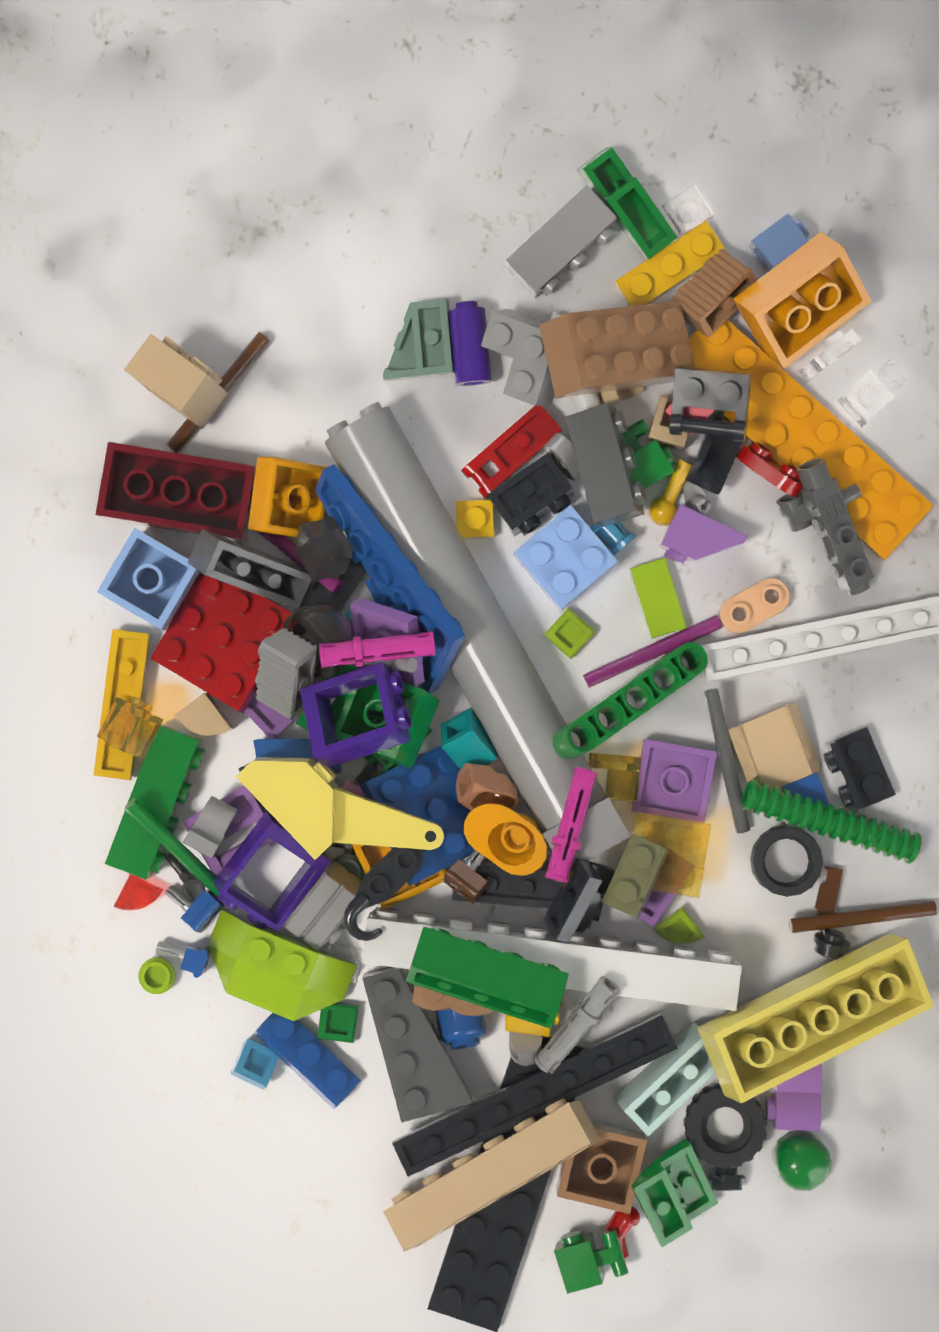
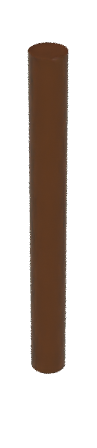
M258 332L222 375V381L219 386L228 393L270 340L261 332ZM186 419L166 445L175 453H178L199 427Z
M935 901L791 918L789 919V928L791 933L934 916L937 914V907Z

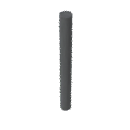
M718 688L704 691V696L736 833H745L750 830L747 813L745 810H742L741 806L742 791Z

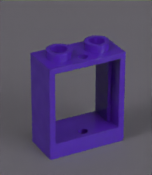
M379 662L300 689L314 760L330 768L411 741L408 728L412 727V720L408 709L403 705L401 693L404 692L405 688L403 679L398 671L393 670L384 662ZM377 683L386 726L338 742L330 699Z
M265 811L213 881L219 893L217 898L233 910L239 906L248 912L247 918L258 927L265 929L269 926L278 932L331 860L325 851L314 860L274 816ZM267 836L305 861L271 908L233 884Z

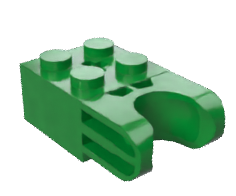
M320 662L318 672L331 679L361 669V667L358 668L345 664L321 668ZM377 683L337 696L331 705L338 742L386 726ZM404 683L405 689L401 696L403 705L408 709L412 720V727L408 728L411 741L370 755L412 770L440 700L424 689ZM302 712L298 715L296 725L308 731L305 713Z

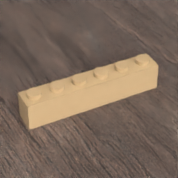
M565 1098L551 1104L545 1108L547 1116L538 1121H535L534 1117L524 1120L514 1127L516 1134L506 1140L503 1135H500L483 1145L485 1152L474 1158L472 1153H469L453 1162L452 1165L455 1170L446 1175L439 1171L422 1181L424 1188L414 1194L411 1189H408L393 1197L391 1200L394 1205L383 1211L403 1251L405 1252L422 1245L599 1142L601 1139L580 1101L567 1103Z

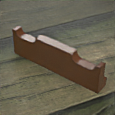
M824 866L827 874L825 882L819 884L814 909L818 911L817 915L834 913L843 869Z

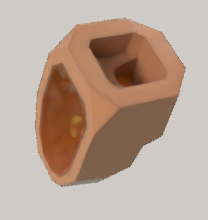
M465 763L459 771L456 781L457 799L460 804L469 810L487 803L501 804L513 810L519 803V793L516 785L506 775L495 772L491 766Z

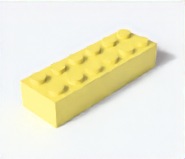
M887 934L738 1007L736 1011H730L697 1027L724 1096L743 1103L934 1007L908 938Z

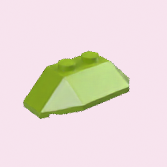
M221 909L208 941V946L225 993L292 1021L344 1000L358 966L324 950L316 951L307 943L268 927L262 929L250 920L224 909Z

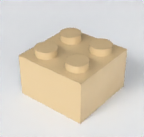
M150 334L124 370L152 394L203 429L228 395L219 386L222 379L212 372V369L195 356L192 358L183 351L182 347L167 336L160 341Z

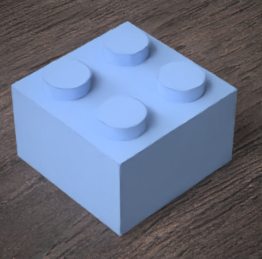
M571 505L513 552L514 558L559 611L618 562Z
M134 528L97 593L157 628L166 631L200 571L188 564L189 559Z

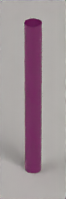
M717 615L712 616L584 674L583 678L588 688H591L662 656L683 644L693 642L723 628Z

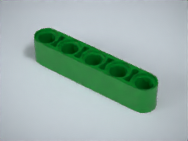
M688 642L659 658L559 728L553 737L555 752L564 759H574L602 744L702 673L708 663L705 649L695 642ZM681 656L687 660L689 669L683 665ZM654 674L660 678L662 688L658 687L655 683ZM627 693L633 697L635 707L628 703ZM599 712L606 717L607 727L601 724ZM571 732L578 736L580 740L579 747L575 746L572 742Z

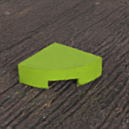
M682 906L657 924L655 928L653 927L659 936L674 943H693L705 937Z

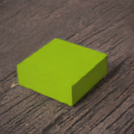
M567 608L544 636L571 660L593 636L595 631L570 608Z

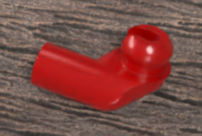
M633 1206L630 1214L615 1211L605 1225V1231L616 1229L624 1258L629 1257L625 1236L633 1226L638 1225L640 1222V1213Z

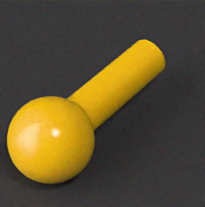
M680 458L662 497L656 498L650 504L649 517L655 524L667 526L672 521L677 510L675 502L686 481L685 478L692 463Z

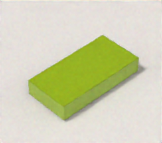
M662 558L630 568L629 570L650 638L653 639L687 628L666 559Z

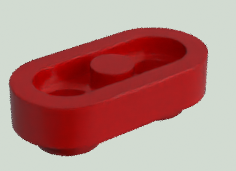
M754 442L752 446L748 444L743 445L736 456L741 463L786 494L793 497L799 495L803 486L794 466L786 462L780 466L771 459L773 452L758 442Z

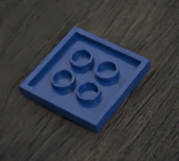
M441 746L418 756L412 770L398 766L360 785L366 798L438 823L443 828L444 839L442 844L436 849L424 851L423 864L420 870L407 881L409 886L454 864L457 859L462 860L470 856L475 850L468 843L464 834V821L472 810L460 804L457 799L456 781L461 769Z

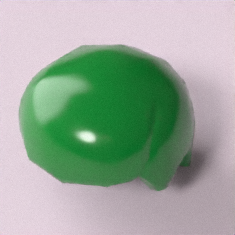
M806 1131L787 1133L777 1141L772 1151L774 1172L787 1186L794 1190L811 1191L824 1183L831 1172L832 1160L827 1147L810 1132Z

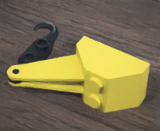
M258 757L254 759L236 778L314 860L332 843L393 847L365 874L355 898L346 907L343 918L345 928L357 940L370 941L382 935V929L380 928L372 932L361 930L357 925L358 915L365 908L387 901L420 870L423 864L424 851L436 849L442 844L444 839L443 828L438 823L339 788L333 781L337 776L336 773L321 762L316 763L312 758Z

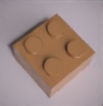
M591 1121L601 1140L561 1163L556 1184L557 1197L630 1214L635 1195L631 1185L640 1174L647 1144L645 1134Z

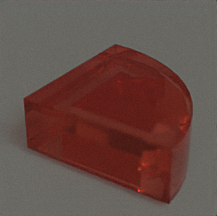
M130 874L113 907L128 911L145 908L156 901L164 889L143 878Z

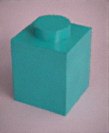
M472 708L440 724L441 747L460 769H462L465 763L488 766L497 759V751Z

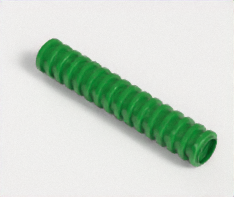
M751 779L747 783L742 795V810L748 811L753 809V813L757 815L763 812L766 818L774 816V819L779 822L784 819L786 824L792 825L796 823V827L800 829L806 826L809 832L813 833L815 830H818L819 835L824 836L827 833L829 838L835 840L839 837L840 842L843 843L849 840L852 846L856 847L861 844L862 849L868 850L871 848L872 852L877 854L882 851L883 856L889 857L893 855V858L898 861L904 858V862L908 864L916 860L921 848L922 839L918 832L910 834L909 829L906 828L900 831L899 826L892 825L889 827L887 822L881 821L878 823L875 818L867 820L866 815L863 814L857 817L854 811L845 813L844 808L838 807L834 809V805L829 803L823 806V801L817 800L814 803L811 797L806 796L802 799L801 794L795 793L791 795V792L786 789L781 792L779 787L773 786L769 788V784L765 782L759 785L756 779Z

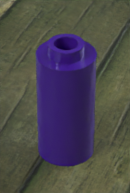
M477 301L458 302L455 304L456 309L449 311L455 385L476 386L491 383L489 349L481 346L487 327L486 310L483 307H478Z

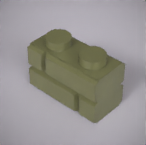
M632 833L602 903L640 919L661 871L659 868L664 864L669 850Z

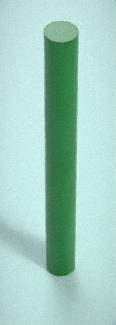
M135 798L130 800L124 809L217 897L219 893L213 882L217 876Z

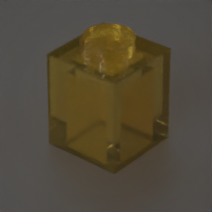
M135 696L131 702L117 697L97 737L123 752L144 759L164 719L151 713L153 705Z

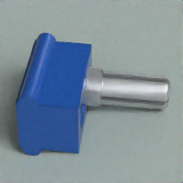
M173 885L168 887L170 891H165V896L184 913L181 919L198 933H202L225 906L209 890H203L194 902L187 899Z
M162 941L157 943V947L164 949L155 948V953L182 962L181 970L193 973L195 978H199L205 973L211 955L209 946L201 948L189 945L187 948H181Z

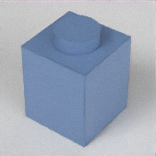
M787 213L755 237L748 247L767 272H769L809 241L807 239L809 232L798 218L793 220Z

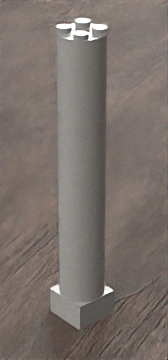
M379 402L371 404L359 412L360 419L349 425L344 420L327 430L329 438L325 441V445L340 472L351 480L354 490L364 503L370 505L376 519L385 531L393 535L397 546L405 557L416 565L421 578L429 588L436 591L441 604L451 617L456 618L461 624L466 636L450 665V669L549 847L553 851L554 845L551 844V840L558 833L564 805L574 774V767L591 771L592 769L584 755L574 759H564L555 752L553 747L554 734L566 722L390 407L382 408ZM571 733L572 742L575 744V746L579 747ZM597 778L594 781L588 810L578 841L582 845L580 851L575 853L573 864L576 858L590 860L631 837Z

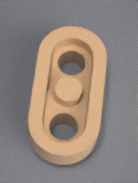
M773 578L764 579L726 600L719 610V620L722 626L729 632H746L782 612L788 605L789 591L780 580ZM767 590L776 592L777 601L774 604H770L765 600L764 595ZM737 607L745 611V618L740 622L734 620L732 616L733 610Z

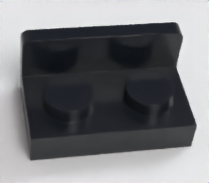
M546 453L488 493L487 496L515 537L520 533L525 536L536 530L541 525L540 519L550 512L556 515L566 509L572 503L570 498L574 496V490L551 456Z
M863 727L825 743L828 752L824 753L823 757L830 773L837 772L842 784L837 790L845 808L851 806L852 810L858 813L865 810L868 806L896 795L868 727Z

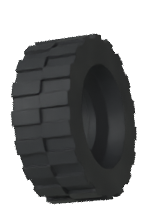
M715 1083V1086L712 1087L706 1086L702 1089V1092L692 1097V1102L686 1107V1117L683 1119L686 1139L691 1144L696 1156L701 1160H705L708 1165L713 1167L715 1165L720 1166L721 1169H728V1167L735 1166V1168L740 1167L746 1161L750 1162L754 1159L753 1156L761 1151L762 1143L766 1140L767 1119L764 1116V1110L755 1097L739 1103L724 1096L719 1083ZM722 1107L736 1110L743 1119V1131L740 1137L728 1144L716 1142L707 1131L709 1116L713 1111Z

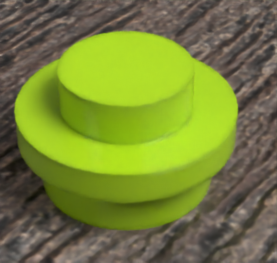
M153 957L146 960L141 965L138 973L141 987L151 994L167 992L173 986L176 978L173 965L162 957Z

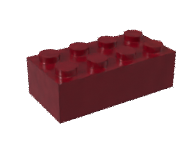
M108 442L95 515L102 519L200 535L202 529L234 541L247 542L256 467Z

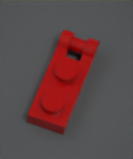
M541 405L534 406L471 460L461 472L467 479L472 478L480 487L478 489L479 493L484 498H487L488 493L504 483L541 451L543 446L556 433H561L563 430ZM489 461L499 470L492 477L482 468Z

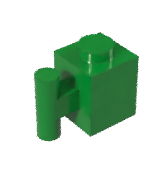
M641 419L627 427V432L623 433L626 447L631 446L637 462V467L633 468L636 482H641L645 491L671 476L675 472L672 465L676 464V461L667 445L664 444L660 447L657 440L644 447L641 446L638 438L649 432L646 423Z
M616 1229L601 1233L605 1247L598 1249L592 1232L583 1235L582 1231H573L560 1237L561 1241L556 1243L554 1253L567 1294L603 1284L605 1277L604 1265L611 1264L614 1277H621L629 1273Z

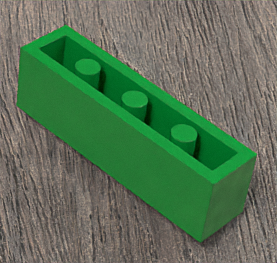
M157 725L128 802L135 798L174 835L179 819L174 817L179 803L185 805L192 788V784L187 783L188 777L192 769H199L205 750L200 748L201 739L164 725ZM125 810L105 864L147 880L151 878L152 873L159 874L166 853L161 852L163 845Z
M423 926L406 982L551 1029L559 1012L569 973L560 971L558 967L549 963L538 964L526 960L515 952H501L489 948L485 943L478 940H464L452 936L448 931L441 928L430 929Z

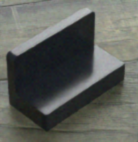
M717 410L712 420L726 421L722 419L725 411ZM705 434L685 480L719 495L742 442L733 441V437Z
M576 858L570 871L569 882L562 884L544 918L545 923L556 940L569 943L575 932L583 933L586 930L613 878L615 871L612 867Z

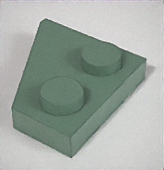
M445 298L411 302L404 317V326L398 333L393 346L395 347L388 368H385L383 372V380L393 381L454 374L449 300Z

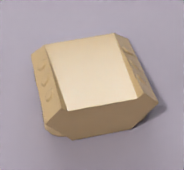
M796 702L776 708L728 729L733 751L737 753L747 783L751 779H756L759 785L765 782L769 784V788L773 786L780 788L821 770Z

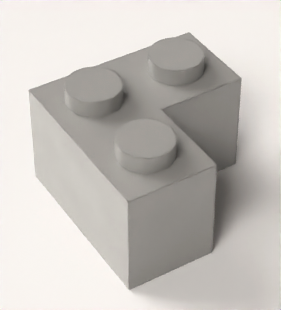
M511 309L493 310L490 313L481 346L513 358L503 394L534 406L553 403L555 394L539 327L544 322Z

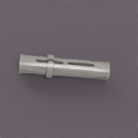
M602 976L583 999H578L574 1004V1011L556 1031L546 1046L535 1056V1063L541 1070L546 1073L549 1071L550 1074H553L592 1025H597L601 1021L602 1013L620 993L616 983Z

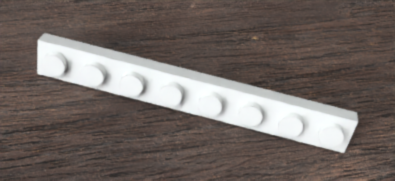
M939 596L701 645L708 656V663L704 670L706 682L939 634Z

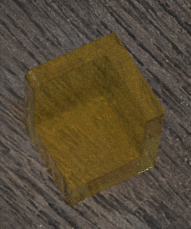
M589 752L588 764L591 768L608 769L606 796L611 800L638 801L641 757Z

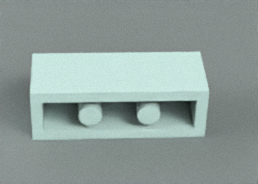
M695 1022L675 1040L678 1049L655 1059L614 1097L624 1112L647 1136L654 1132L715 1074L697 1029L699 1026Z

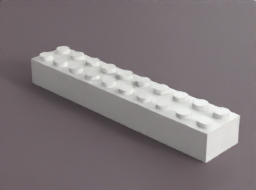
M378 907L376 913H369L367 917L365 931L372 932L380 928L382 929V935L374 940L364 941L361 962L364 964L410 969L423 926L430 929L441 928L448 931L452 936L464 940H478L485 943L487 947L501 952L511 951L520 954L526 960L538 964L549 963L555 965L560 971L569 973L565 986L567 990L590 992L598 979L604 976L605 979L609 978L617 984L620 989L618 996L731 1011H736L742 966L733 959V955H729L730 952L708 949L707 955L696 954L692 947L671 945L670 951L660 950L655 942L634 940V946L621 945L622 941H619L620 938L598 935L597 941L584 940L583 933L575 932L570 942L566 943L556 940L554 936L547 935L545 928L524 926V932L511 931L510 924L488 921L487 927L473 926V919L463 917H451L450 923L436 921L435 914L414 912L413 918L399 916L400 910L392 908L382 909Z

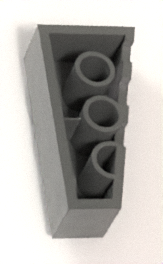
M387 967L365 973L362 979L401 1123L474 1103L471 1091L464 1082L456 1064L449 1055L425 1010L412 1002L414 989L410 983L406 982L407 977L402 968Z

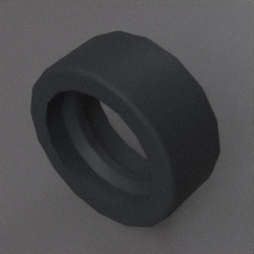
M787 825L772 827L761 834L753 845L750 857L752 873L758 883L771 893L785 897L801 895L812 888L820 877L823 866L821 848L814 837L800 828ZM778 840H795L807 852V869L802 877L794 882H779L772 878L766 870V852Z

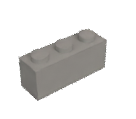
M586 185L505 260V267L534 298L540 293L547 296L562 282L559 276L568 267L572 271L576 270L589 257L586 251L595 242L601 246L616 232L612 227L615 225L617 217Z

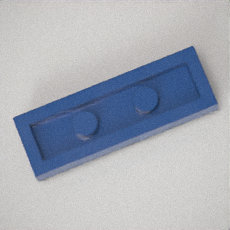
M271 1013L253 1032L332 1109H335L361 1081L298 1020L292 1021Z

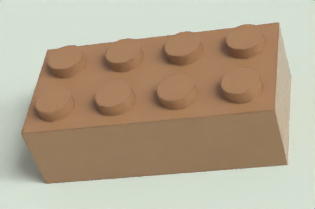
M680 301L566 313L539 325L555 398L666 384L674 381L675 368L677 366L695 368Z

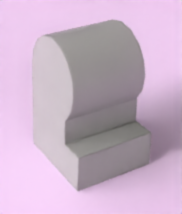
M211 796L192 829L185 837L183 844L210 858H214L230 830L229 828L236 817L238 809Z

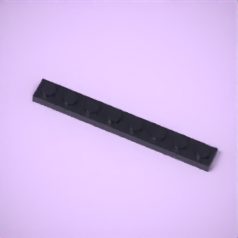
M660 1013L565 1058L553 1074H550L549 1071L546 1073L540 1070L393 1140L392 1145L407 1177L496 1136L530 1117H536L546 1112L545 1108L563 1098L567 1102L678 1049Z

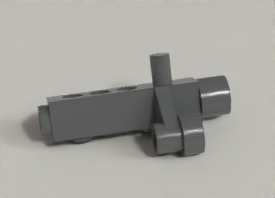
M815 458L796 468L804 489L801 490L797 497L786 494L776 501L782 517H786L792 532L803 530L812 524L818 533L830 564V571L835 577L839 589L847 590L849 595L860 594L870 588L868 581L873 579L874 576L846 504L861 497V491L856 484H852L840 491L836 478L831 477L825 459Z

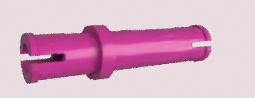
M433 631L374 639H361L360 636L353 637L351 641L319 643L321 668L345 664H356V667L364 666L363 663L435 656Z
M574 767L573 770L574 774L564 805L558 833L551 840L554 848L547 873L545 874L546 878L563 883L569 882L568 878L575 853L580 851L582 845L578 841L588 810L594 781L598 774L579 767Z

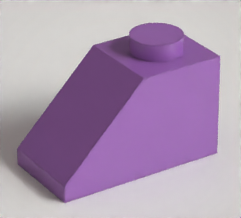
M680 504L659 547L666 550L664 553L665 557L684 565L685 560L694 562L739 546L745 542L747 535Z

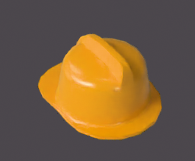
M487 803L474 808L469 812L464 821V834L468 843L477 852L510 874L520 876L532 874L541 868L547 857V844L540 832L539 826L532 818L525 814L516 813L501 804Z

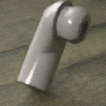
M685 481L683 485L685 506L703 515L707 514L711 509V501L708 500L707 491Z

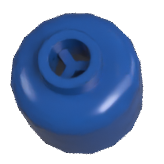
M452 1009L436 1011L440 1039L443 1043L451 1044L452 1050L471 1048L481 1044L480 1039L487 1033L485 1015L467 1016L459 1014Z

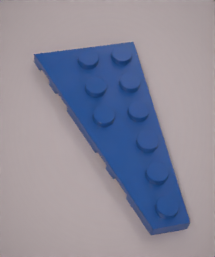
M335 464L322 470L315 491L336 530L345 531L351 550L348 552L354 564L361 561L370 578L365 581V584L375 603L417 616L419 634L433 631L435 656L422 657L425 682L420 685L422 689L432 694L439 689L466 635L459 621L451 617L441 604L436 591L429 588L421 578L416 565L407 559L399 549L393 535L385 531L376 519L370 505L364 503L356 493L351 480L343 475Z

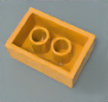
M822 232L733 299L761 350L782 368H786L872 302L843 246Z

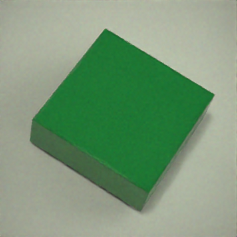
M337 1002L321 1009L317 1038L354 1043L359 1005Z

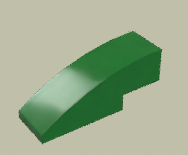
M612 147L604 148L577 169L591 190L617 217L616 223L647 260L678 238L641 183L630 174Z

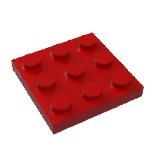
M200 572L150 659L244 714L258 690L255 679L260 667L259 662L261 659L258 655V649L261 642L282 628L288 629V632H291L299 617L263 596L206 576Z

